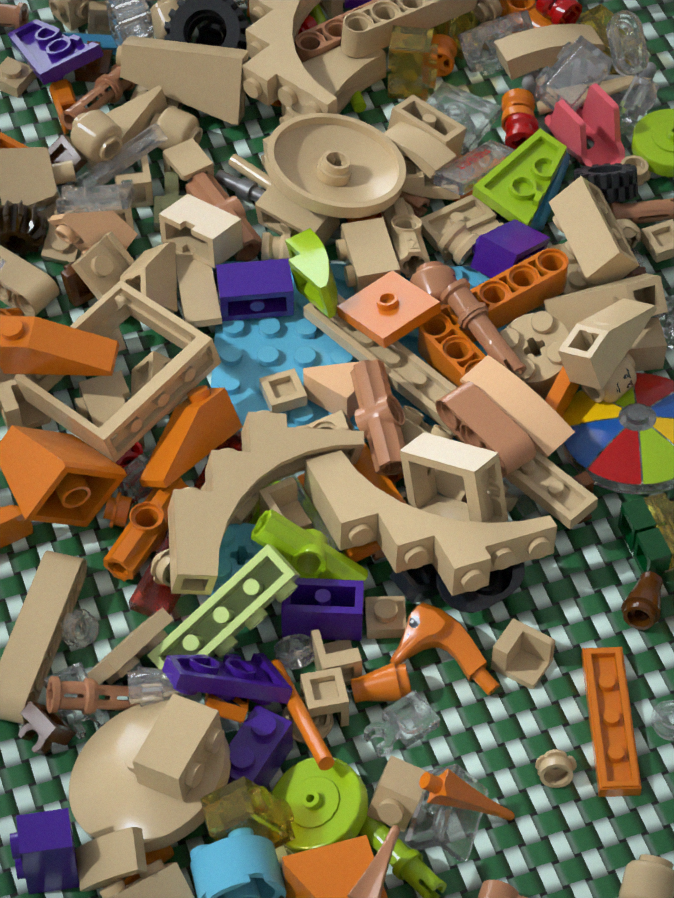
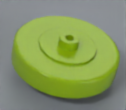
M674 109L657 110L642 117L634 127L631 142L633 155L640 156L647 161L649 171L666 177H674Z
M311 757L293 765L275 784L268 803L269 824L275 836L290 851L298 853L355 838L360 832L367 817L368 793L360 776L344 761L333 757L335 761L333 767L329 770H321L314 757Z

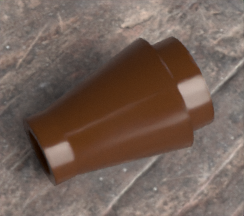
M650 571L642 573L638 582L622 603L623 619L632 628L646 630L651 628L660 619L663 580L658 574Z

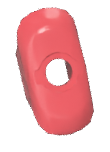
M597 83L589 86L584 106L572 109L564 100H560L555 103L554 111L544 118L546 126L554 137L567 146L566 151L583 166L592 167L595 164L604 165L606 163L614 165L615 163H621L625 158V148L620 134L619 106ZM587 139L594 143V146L590 149H587Z

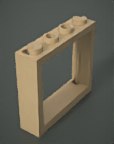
M122 280L104 294L83 315L78 317L70 327L108 337L131 315L183 350L100 428L48 393L65 375L17 374L14 377L26 401L114 463L221 363L211 337Z

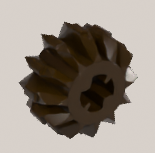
M7 200L5 205H0V245L14 254L20 253L23 256H26L28 251L38 252L39 246L44 244L47 234L44 212L37 211L35 204L24 205L22 200L14 204Z

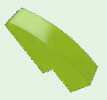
M309 228L285 240L291 258L288 262L297 290L330 319L336 316L338 290L326 249L320 238Z

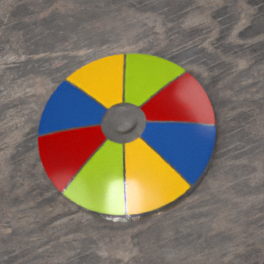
M636 373L637 380L635 385L613 403L595 402L586 395L583 389L578 391L562 417L575 431L562 444L564 454L572 467L579 474L587 471L594 484L619 493L642 495L673 489L674 381L658 375Z

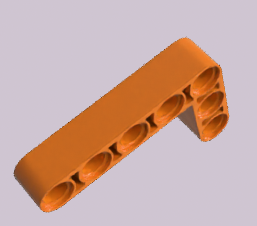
M547 248L470 289V291L479 302L486 304L489 312L488 318L498 329L542 305L544 300L554 298L565 290L569 264L568 257L559 249ZM443 304L441 305L442 312L418 327V352L434 370L453 385L459 387L462 385L460 379L482 361L486 355L473 343L477 341L473 333L460 327L457 322L458 316L450 305Z

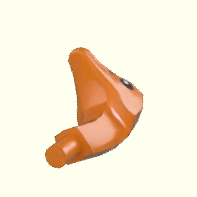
M422 602L415 607L408 617L405 632L390 662L395 661L396 665H400L423 650L440 648L455 658L469 682L473 679L488 696L491 695L500 684L485 669L487 661L462 624L442 609Z

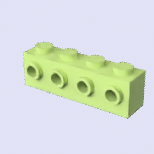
M267 544L147 656L163 674L162 669L167 655L205 654L213 657L217 654L219 658H222L238 643L234 636L245 626L252 630L266 618L268 614L264 609L272 601L277 599L281 603L297 589L298 586L294 581L301 575L273 545Z

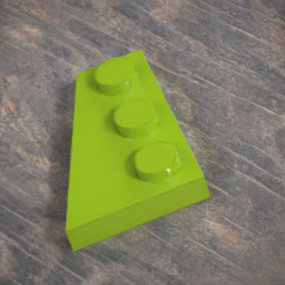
M540 128L473 186L472 195L508 221L516 219L530 227L565 157L567 146Z

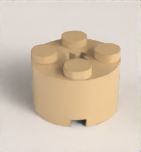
M539 311L518 317L501 330L500 334L527 367L523 375L518 371H514L516 375L539 396L546 398L563 366L558 350L568 337L569 332L564 324L550 313Z

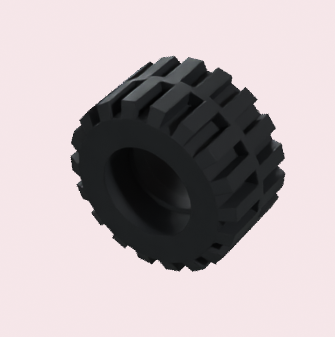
M179 0L177 2L179 8L176 11L171 8L168 14L171 18L170 22L165 21L164 29L167 35L164 36V40L190 43L191 34L200 23L207 20L220 21L227 28L226 38L220 47L246 50L245 30L250 25L241 8L237 6L234 0H188L186 2Z

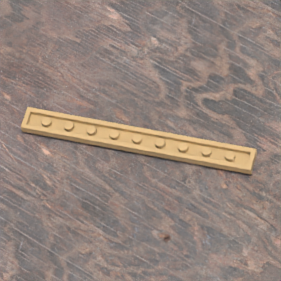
M338 294L339 305L340 303L344 302L345 299ZM311 302L303 307L306 319L357 360L378 359L382 361L389 385L437 424L450 430L440 419L435 403L436 400L456 389L455 385L399 341L394 342L387 348H383L340 318L337 311L336 316L329 319ZM456 435L454 436L457 440L462 442ZM536 450V458L505 478L567 528L571 529L597 508L598 498Z

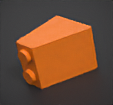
M12 425L0 441V468L25 520L87 527L127 476L122 467L73 434Z
M367 835L283 856V881L287 893L285 898H348L347 895L374 859ZM383 886L381 898H388Z

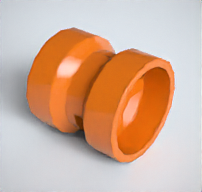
M515 88L507 91L502 96L501 109L503 113L501 126L504 131L507 118L513 114L528 113L535 117V98L530 91Z

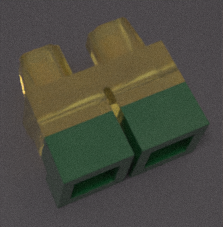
M661 493L621 503L618 528L631 553L633 552V557L641 573L650 571L661 577L663 571L674 568V501H669L666 493Z

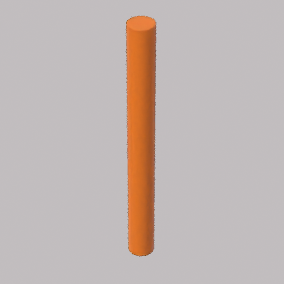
M278 659L272 660L271 663L293 689L289 702L286 704L318 767L321 770H329L333 767L335 761L282 662Z

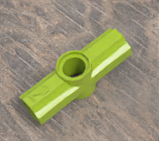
M273 509L266 510L260 516L251 532V539L261 546L273 545L301 575L298 578L362 580L364 582L368 578V570L329 546L326 536L321 531L316 529L304 530Z

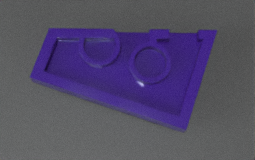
M37 19L7 33L13 47L43 85L57 82L66 74L104 56L99 44L95 42L83 43L82 38L75 34L70 37L63 35L60 28Z
M253 653L250 661L241 660V656L238 654H225L223 661H217L205 654L167 655L162 669L173 685V688L186 695H196L197 692L213 694L224 700H234L235 697L250 699L257 704L271 705L272 702L288 704L293 690L264 653Z

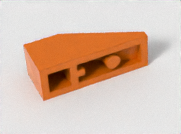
M0 316V367L4 374L113 375L120 346L117 340L39 317Z
M207 385L195 387L187 393L188 398L175 407L139 479L142 487L167 488L211 453V450L216 449L243 427L225 388H208Z

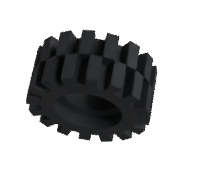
M610 163L604 165L595 164L592 167L584 166L574 171V181L580 176L584 177L601 189L608 203H614V201L622 202L625 199L631 200L638 196L637 167L635 165H622V163H615L614 165H610Z

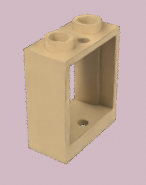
M425 432L399 450L408 504L428 513L457 520L488 523L508 521L498 452ZM434 469L463 477L467 503L438 495Z

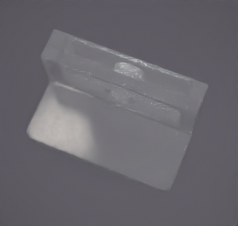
M458 764L428 770L429 773L439 776L449 768L470 786L488 797V789ZM423 789L404 842L415 850L440 846L459 862L467 861L483 813L427 803L430 792Z

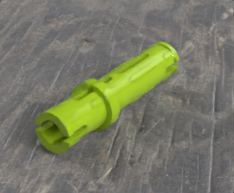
M367 816L359 834L361 836L367 835L370 845L378 852L390 828L386 824ZM398 837L389 863L393 867L392 873L400 880L405 879L423 898H439L440 895L435 890L438 889L443 893L447 884L423 862V855L417 849H410Z

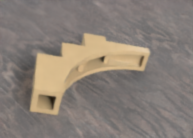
M249 0L250 21L254 24L248 27L245 33L246 50H249L248 56L251 59L242 65L243 90L251 98H256L267 106H270L276 100H280L285 106L293 108L302 115L309 113L337 114V97L315 81L304 68L295 50V39L301 24L311 10L322 0Z
M340 45L302 63L307 72L319 85L337 97V114L341 113L356 91L362 92L365 88L386 77V54L382 48L367 56L353 58L344 54ZM281 102L282 117L279 118L280 124L290 118L302 115ZM270 136L263 139L264 154L261 155V160L265 170V153Z
M268 410L248 412L241 431L242 451L232 448L211 450L205 468L206 491L195 487L173 490L168 507L171 594L211 595L218 577L219 548L222 538L233 518L250 499L256 496L259 490L270 486L272 483L299 471H304L306 459L342 450L351 464H357L365 445L364 431H354L343 427L317 429L305 425L287 427L286 414L273 413Z
M342 450L305 460L304 488L340 551L377 541L395 573L416 569L432 563L452 596L468 591H476L488 586L491 571L506 569L509 566L533 559H540L554 553L557 525L551 515L513 522L488 523L457 520L428 513L400 502L375 487L354 468Z

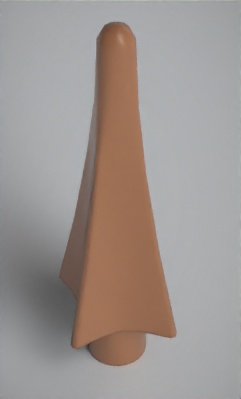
M394 825L390 828L382 846L366 871L347 895L348 898H381L388 866L400 834L399 826Z

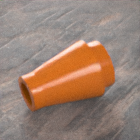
M394 661L363 676L351 679L355 703L363 701H403V697L412 695L406 663L396 665Z

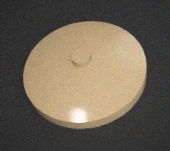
M309 113L286 120L272 132L265 153V167L268 176L284 196L305 209L331 217L361 218L386 210L399 198L406 178L405 160L398 147L389 137L361 120L340 114Z
M169 699L145 702L119 713L93 734L81 750L74 764L69 782V802L76 821L92 840L131 826L142 828L145 853L165 848L183 839L207 819L225 791L231 769L230 748L225 735L216 754L211 753L206 761L204 774L199 785L196 788L191 787L184 801L139 784L132 762Z

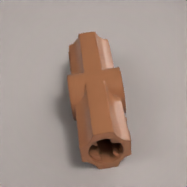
M202 171L193 175L190 182L186 184L187 194L241 218L243 248L233 255L235 259L244 262L256 259L262 248V239L247 221L246 212L240 200L236 196L229 197L212 174H206Z
M378 359L360 361L353 365L354 368L350 372L359 408L354 413L355 422L359 431H364V438L368 440L375 472L381 476L397 475L403 472L399 450L406 446L401 426L405 424V414L399 401L392 395L384 363Z

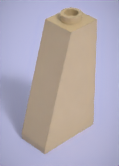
M129 36L122 43V46H118L116 65L121 66V78L149 90L160 85L166 97L230 124L238 125L245 115L246 92L243 90L242 65L248 61L249 50Z

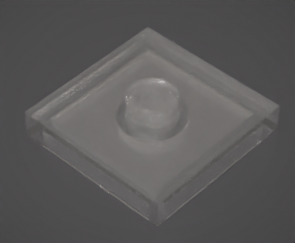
M442 82L426 101L429 105L467 128L461 153L466 156L469 155L501 115L500 105L446 82Z

